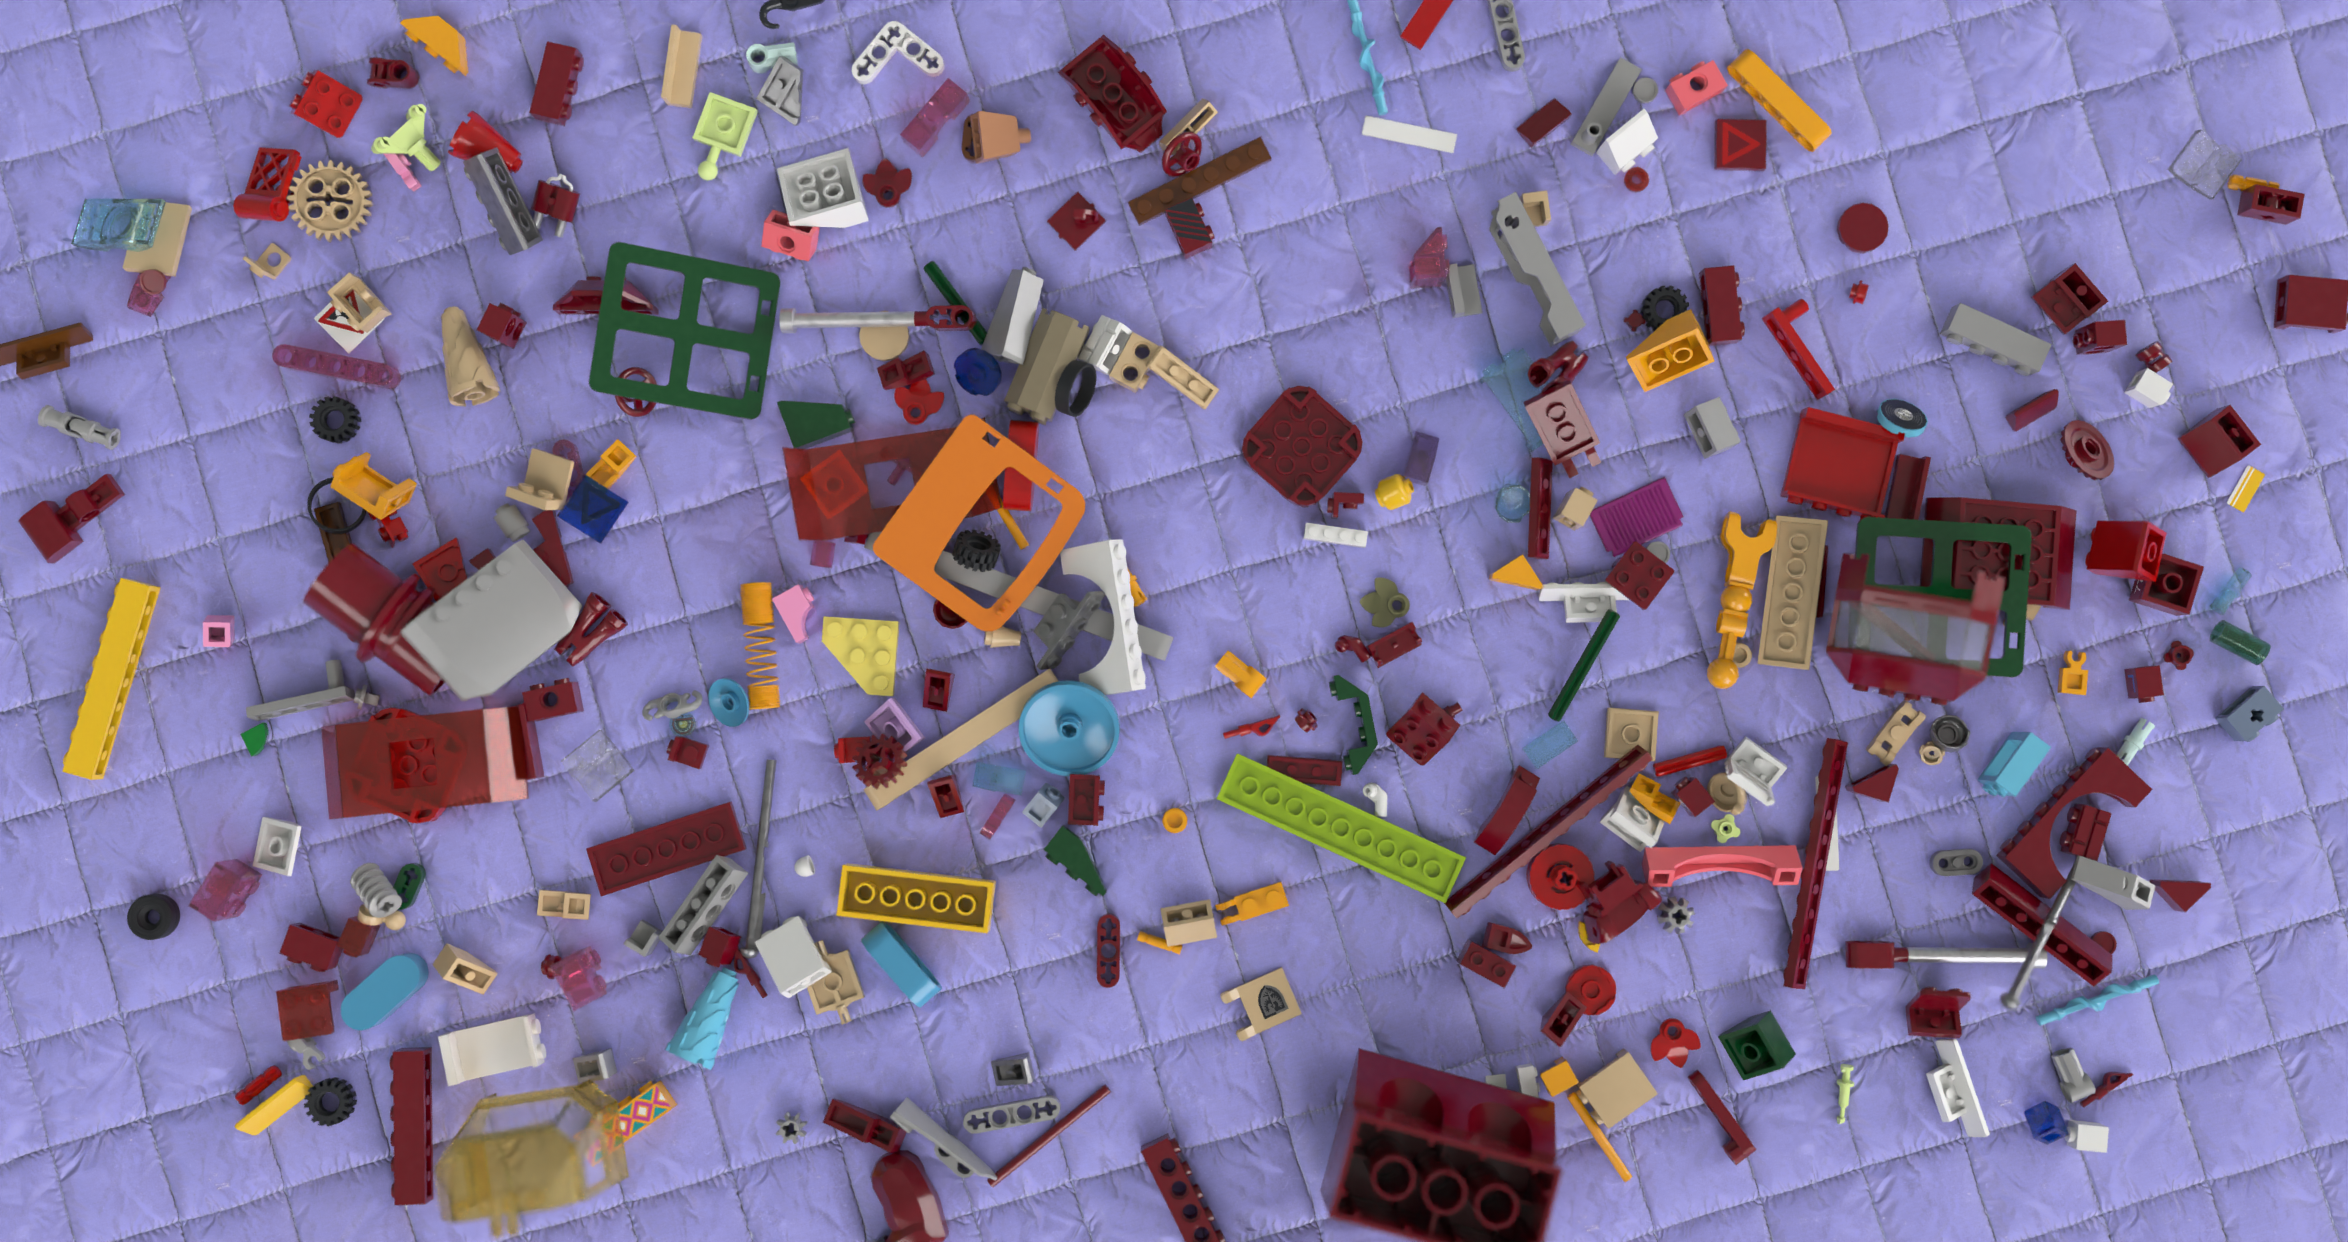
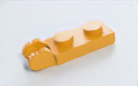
M1281 881L1233 896V899L1215 905L1217 911L1225 910L1234 905L1238 909V914L1223 917L1220 920L1221 925H1227L1238 920L1244 921L1289 906Z

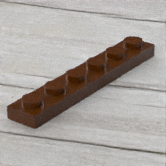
M1260 136L1129 201L1128 205L1140 226L1165 214L1166 208L1191 197L1195 199L1270 162L1272 158Z

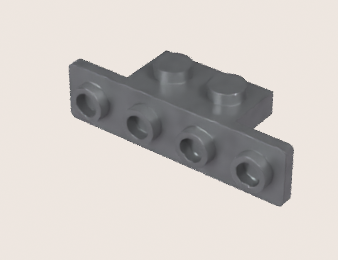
M1102 591L1088 592L1078 607L1066 594H1059L1033 631L1048 647V650L1037 664L1039 670L1054 669L1061 663L1062 656L1075 643L1074 639L1079 632L1087 626L1088 619L1092 613L1100 607L1101 601L1105 596Z

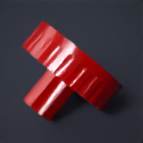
M1555 843L1550 844L1547 849L1538 852L1531 858L1527 867L1526 879L1530 892L1540 903L1556 910H1568L1577 907L1586 900L1577 883L1583 881L1589 886L1595 881V873L1589 858L1581 850L1567 844ZM1561 873H1565L1567 883L1559 881L1562 878Z

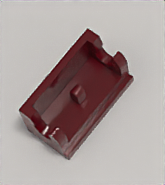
M1413 622L1366 646L1377 668L1422 645V639L1417 635Z

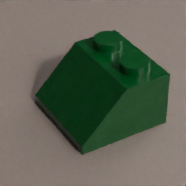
M1771 1010L1751 1016L1718 1036L1743 1081L1783 1069L1796 1055Z

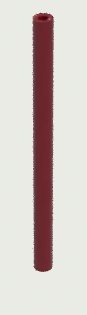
M1106 1084L1103 1085L995 1173L998 1177L996 1181L988 1178L987 1181L992 1188L995 1187L1110 1094L1111 1090Z

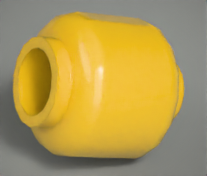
M1394 474L1380 480L1377 489H1375L1378 503L1381 507H1386L1388 510H1394L1409 504L1411 493L1414 492L1411 480L1409 478L1405 479L1401 474Z

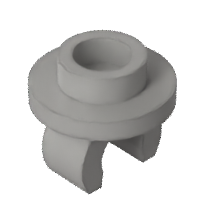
M363 685L362 689L357 688L353 703L358 704L357 709H362L363 703L377 706L380 695L367 693L368 685Z

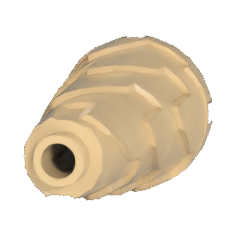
M455 306L446 308L441 315L442 351L445 362L444 371L449 401L455 406H466L465 400H471L473 406L488 402L499 395L498 391H500L490 364H488L474 330L469 325L465 312Z

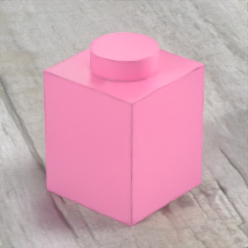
M207 615L203 621V647H231L235 640L234 616Z

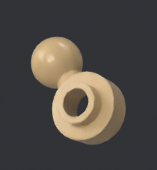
M364 904L359 907L357 919L363 924L374 926L385 923L390 930H399L406 923V917L401 911L397 910L389 916L378 918L371 915Z

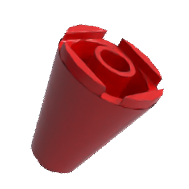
M471 111L467 115L471 118L469 122L465 123L462 121L449 145L454 149L448 150V153L453 157L466 161L497 147L510 174L512 172L517 173L523 163V160L520 159L521 153L478 113Z

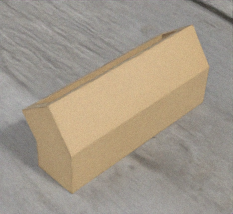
M1202 98L1159 141V146L1165 151L1168 144L1184 130L1197 134L1218 112L1208 100ZM1206 110L1207 113L1191 127L1190 124ZM1181 143L1175 147L1171 155H1175Z

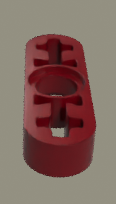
M1110 913L1101 916L1097 924V981L1105 988L1115 986L1120 977V921L1116 915ZM1108 918L1111 919L1112 923H1116V927H1113L1111 930V937L1116 935L1117 940H1101V935L1106 937V928L1102 927V923H1106ZM1107 943L1114 945L1116 948L1115 955L1110 958L1103 956L1101 952L1102 946ZM1101 961L1108 963L1116 961V966L1111 964V973L1115 974L1116 977L1111 978L1109 983L1106 982L1105 978H1101V974L1106 972V964L1101 966Z

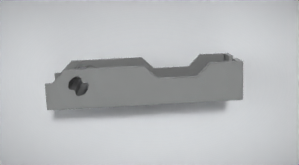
M1514 192L1497 201L1498 207L1491 211L1493 218L1489 231L1516 282L1530 286L1543 310L1539 326L1550 347L1576 335L1586 324L1517 193ZM1500 229H1501V231H1502V233H1503V234L1501 235V237H1499V235H1498V231H1499Z

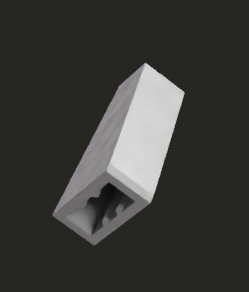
M1023 267L1022 270L1012 269L980 353L1000 362L1023 365L1044 281L1036 276L1037 272Z

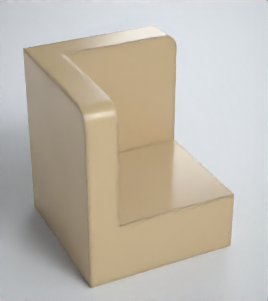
M1547 190L1523 193L1519 199L1534 227L1548 225L1551 221Z

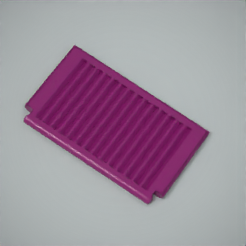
M1665 477L1597 507L1590 513V518L1606 552L1612 551L1613 557L1625 553L1635 541L1642 545L1683 526L1680 519L1684 517Z

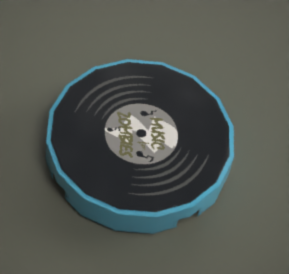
M1887 399L1881 402L1877 410L1878 422L1893 434H1898V432L1905 433L1904 437H1918L1924 432L1928 423L1927 417L1921 409L1904 400Z

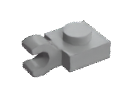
M302 1025L292 1027L284 1034L288 1039L289 1047L296 1052L298 1051L299 1054L303 1053V1065L306 1069L311 1070L315 1067L311 1061L312 1056H315L319 1062L325 1059L324 1053L316 1048L315 1045L317 1043Z

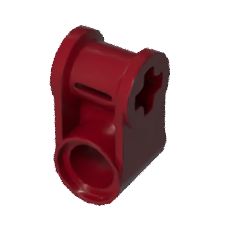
M377 57L369 58L371 71L370 78L367 79L368 85L377 88L410 89L418 84L419 73L405 61ZM407 70L406 76L401 79L402 72Z

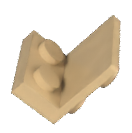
M533 448L530 454L525 482L519 483L518 486H507L505 496L543 510H564L574 462Z

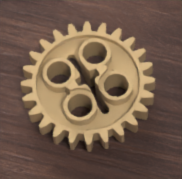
M329 160L328 166L325 167L321 161H318V168L315 169L311 164H308L310 172L306 173L300 170L303 176L301 179L293 177L297 186L289 187V190L294 193V195L287 196L288 201L294 203L288 206L289 211L296 212L291 218L294 221H300L298 227L301 230L307 227L306 234L308 236L316 232L315 235L319 241L325 235L328 242L332 241L333 236H336L341 242L342 234L352 238L351 230L354 229L358 233L361 232L357 226L359 223L367 225L363 216L372 215L366 209V207L373 206L371 201L366 200V198L372 196V193L365 190L369 186L366 181L360 182L362 179L360 173L353 175V167L350 166L345 170V165L340 162L336 168L332 160ZM315 184H323L321 192L312 193V187ZM349 185L348 193L345 195L338 194L340 186ZM330 197H333L335 201H332L330 206H328L324 201H330ZM308 198H314V199H316V200H323V201H311V202H307V199H308ZM350 200L353 201V204L342 203ZM322 208L323 212L320 217H311L313 209ZM342 209H347L349 211L348 216L345 219H337V213Z

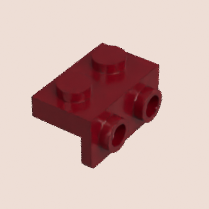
M1070 774L1069 825L1098 826V821H1103L1104 806L1099 805V795L1104 796L1105 780H1100V775Z

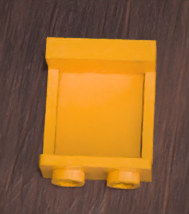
M368 452L354 456L343 465L339 464L332 473L334 478L330 487L381 520L410 503L417 483L408 478L396 485L368 466L371 454Z

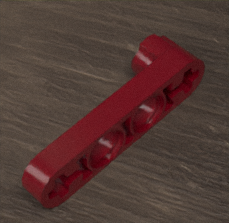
M1696 1070L1687 1077L1689 1082L1731 1138L1730 1141L1722 1146L1723 1150L1735 1165L1739 1164L1754 1153L1756 1148L1700 1071Z

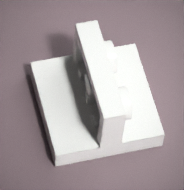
M1626 786L1621 791L1617 802L1601 818L1600 823L1641 852L1647 845L1652 848L1657 843L1665 821L1642 806L1631 794V788Z

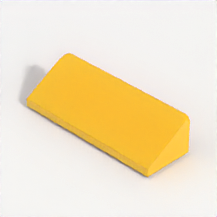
M305 1075L293 1078L235 1124V1128L251 1135H258L310 1093L308 1090L313 1085Z

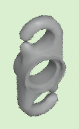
M694 690L692 695L696 697V700L692 703H687L691 696L690 693L683 695L669 693L664 697L649 701L644 706L642 715L644 719L651 721L653 716L649 715V711L653 708H658L654 714L655 718L659 719L662 716L671 719L677 718L682 714L696 710L702 703V695ZM671 702H678L674 709L667 710V706Z

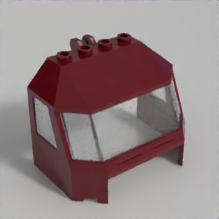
M1843 553L1826 654L1847 684L1853 685V690L1868 692V688L1878 689V694L1886 695L1890 698H1894L1896 693H1901L1904 696V700L1920 701L1921 697L1930 698L1933 704L1946 706L1947 701H1955L1985 680L2005 578L1992 576V580L1986 579V573L1978 571L1973 602L1864 585L1870 554H1861V559H1854V554Z

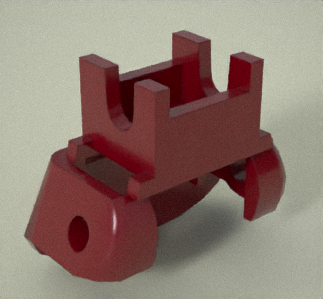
M1611 861L1604 863L1609 871L1589 886L1583 881L1577 883L1589 903L1586 911L1583 913L1587 940L1592 943L1602 944L1612 940L1638 921L1648 909L1651 911L1662 901L1661 895L1655 889L1644 882L1632 879L1624 865L1619 864L1616 866Z

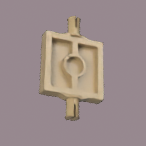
M820 940L814 944L823 961L829 964L832 972L808 986L807 989L816 1015L826 1011L837 1010L841 1024L852 1021L847 1006L853 1001L864 998L865 994L849 949L839 953L828 954L823 940Z

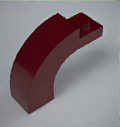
M1520 765L1514 770L1503 796L1493 812L1481 825L1474 840L1475 844L1493 855L1500 851L1528 810L1537 792L1536 787L1540 780L1538 776Z

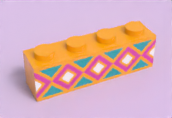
M661 1080L655 1084L649 1081L638 1089L641 1093L634 1099L629 1095L617 1104L619 1106L617 1111L611 1113L610 1110L606 1111L596 1118L599 1122L597 1125L591 1128L588 1124L575 1133L578 1138L571 1143L587 1167L596 1163L677 1106V1103Z

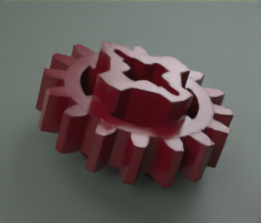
M881 734L880 739L872 735L871 742L864 739V747L856 748L859 755L852 757L857 763L852 766V769L857 773L856 777L863 781L867 787L872 785L875 789H878L880 784L888 788L889 781L896 784L897 779L895 777L897 775H904L900 770L901 767L908 765L902 760L907 757V753L902 750L904 746L897 742L893 736L888 738L885 734Z

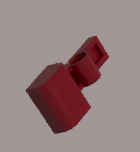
M105 474L88 488L78 490L69 495L63 507L60 508L56 501L45 500L25 513L18 522L47 563H56L84 542L77 531L123 497L125 493L111 474Z

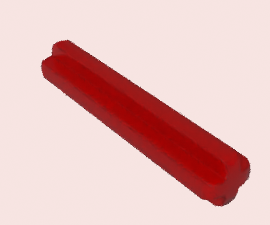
M1720 745L1653 764V770L1655 775L1660 777L1726 759L1727 752L1725 747Z

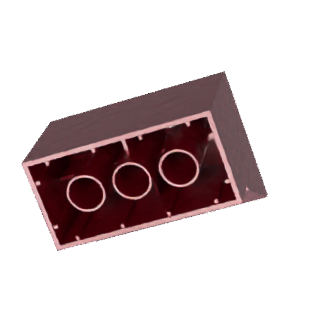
M1358 1048L1320 1189L1328 1217L1417 1242H1544L1563 1171L1555 1162V1103L1543 1098Z

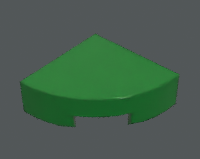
M261 723L240 734L251 756L258 755L264 749L267 735L269 734L267 723Z

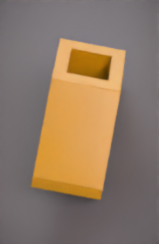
M441 17L403 19L400 22L407 29L404 34L415 43H418L420 40L426 44L423 49L435 59L438 55L445 60L443 65L454 74L459 71L464 76L468 74L465 38Z

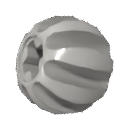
M1675 896L1667 898V906L1661 903L1658 907L1663 912L1662 915L1657 916L1659 924L1665 922L1663 930L1668 933H1672L1674 928L1676 934L1684 933V926L1687 925L1691 928L1694 921L1689 919L1691 915H1695L1693 907L1687 908L1689 901L1682 897L1678 902ZM1672 913H1680V917L1672 918Z

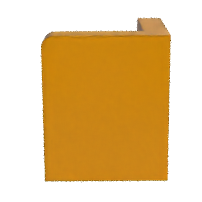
M1563 1057L1554 1061L1555 1066L1540 1074L1551 1097L1579 1083L1567 1060Z

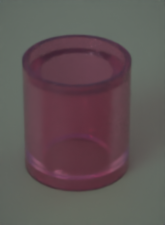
M813 540L810 565L832 568L836 543Z

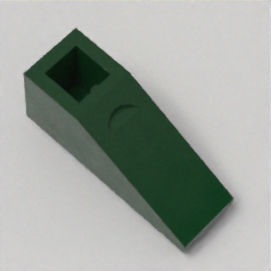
M1062 825L1044 848V851L1047 852L1045 857L1055 865H1058L1059 862L1067 868L1065 873L1077 881L1080 878L1087 883L1085 888L1093 895L1101 894L1104 896L1107 889L1084 841L1066 826Z

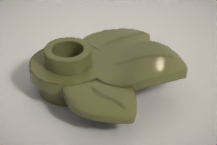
M1380 577L1375 578L1376 592L1365 595L1359 602L1367 612L1374 614L1372 626L1384 628L1391 625L1395 618L1404 616L1409 610L1410 603L1404 594L1398 592V588L1393 581ZM1394 601L1401 603L1400 610H1395L1392 607Z

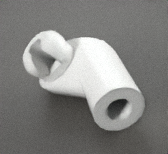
M1371 782L1364 785L1363 794L1375 803L1374 816L1387 817V793L1376 783Z

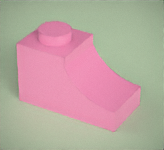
M798 584L774 597L772 600L795 642L802 643L809 639L806 633L805 621L810 609L814 608L812 604L814 597L808 587L803 588L802 585Z

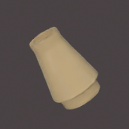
M1003 626L994 631H985L984 645H990V648L1020 646L1021 631H1015Z

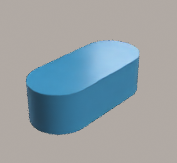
M881 921L861 939L869 954L902 992L919 1008L942 989L941 984L933 973L885 921Z
M403 953L387 959L344 998L341 1004V1017L345 1024L355 1030H366L383 1023L425 985L429 975L425 960L415 953Z

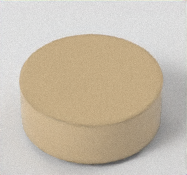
M1736 643L1733 662L1738 668H1742L1750 663L1752 653L1747 645Z

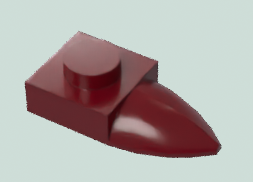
M1488 922L1482 947L1508 954H1519L1532 949V944L1521 932Z

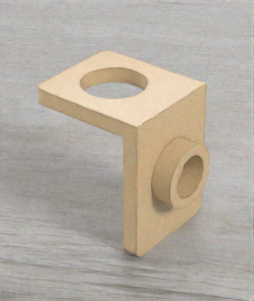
M271 243L257 261L247 256H244L242 259L251 265L249 269L257 276L262 278L265 275L275 280L290 262L291 256L274 243ZM278 253L281 256V262L278 266L272 267L269 265L268 257L270 254Z

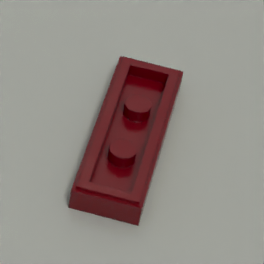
M1276 755L1267 756V767L1299 782L1341 786L1343 761Z

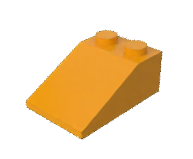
M1691 309L1666 320L1626 356L1644 392L1715 361L1708 341Z

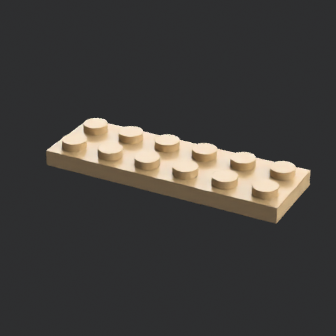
M1776 515L1777 533L1771 552L1757 664L1810 670L1828 520Z

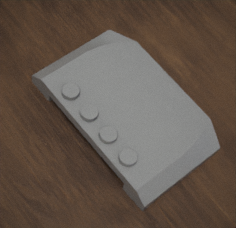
M522 539L415 618L401 631V634L461 701H466L469 698L492 695L568 635L574 626L582 604Z

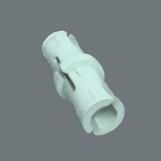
M2140 718L2131 734L2125 736L2123 739L2124 744L2116 754L2120 759L2125 756L2123 762L2127 766L2137 751L2142 750L2144 747L2143 742L2152 729L2155 728V725L2149 721L2145 729L2142 730L2147 721L2144 718Z

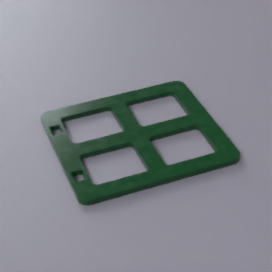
M623 242L612 244L608 252L588 381L589 387L593 391L603 394L750 420L757 418L762 408L780 289V278L773 272ZM633 263L679 272L684 275L678 319L674 320L642 314L621 308L627 264ZM709 278L745 285L759 290L753 333L747 334L705 326L697 322L703 279ZM762 301H771L769 316L761 314ZM618 330L664 337L674 341L669 382L666 386L618 378L611 375L612 357L616 332ZM694 344L733 350L749 355L744 396L742 399L690 391L687 388ZM751 376L759 377L757 392L749 390Z
M1864 517L1859 520L1856 531L1855 559H1861V554H1870L1864 585L1973 602L1975 589H1957L1951 586L1954 541L1968 540L2007 543L2009 545L2007 588L2002 591L1999 610L2005 613L2003 655L1998 659H1989L1986 676L2017 677L2022 673L2032 538L2029 528L2022 525ZM1879 536L1932 539L1931 584L1928 587L1877 584L1874 580L1877 538ZM2023 554L2022 570H2014L2015 555ZM1853 604L1849 648L1872 651L1870 648L1872 620ZM1929 613L1927 646L1936 653L1935 658L1931 662L1980 671L1982 658L1949 656L1947 654L1949 616ZM2010 633H2018L2017 649L2009 648ZM1878 652L1907 658L1919 659L1914 654L1909 653Z

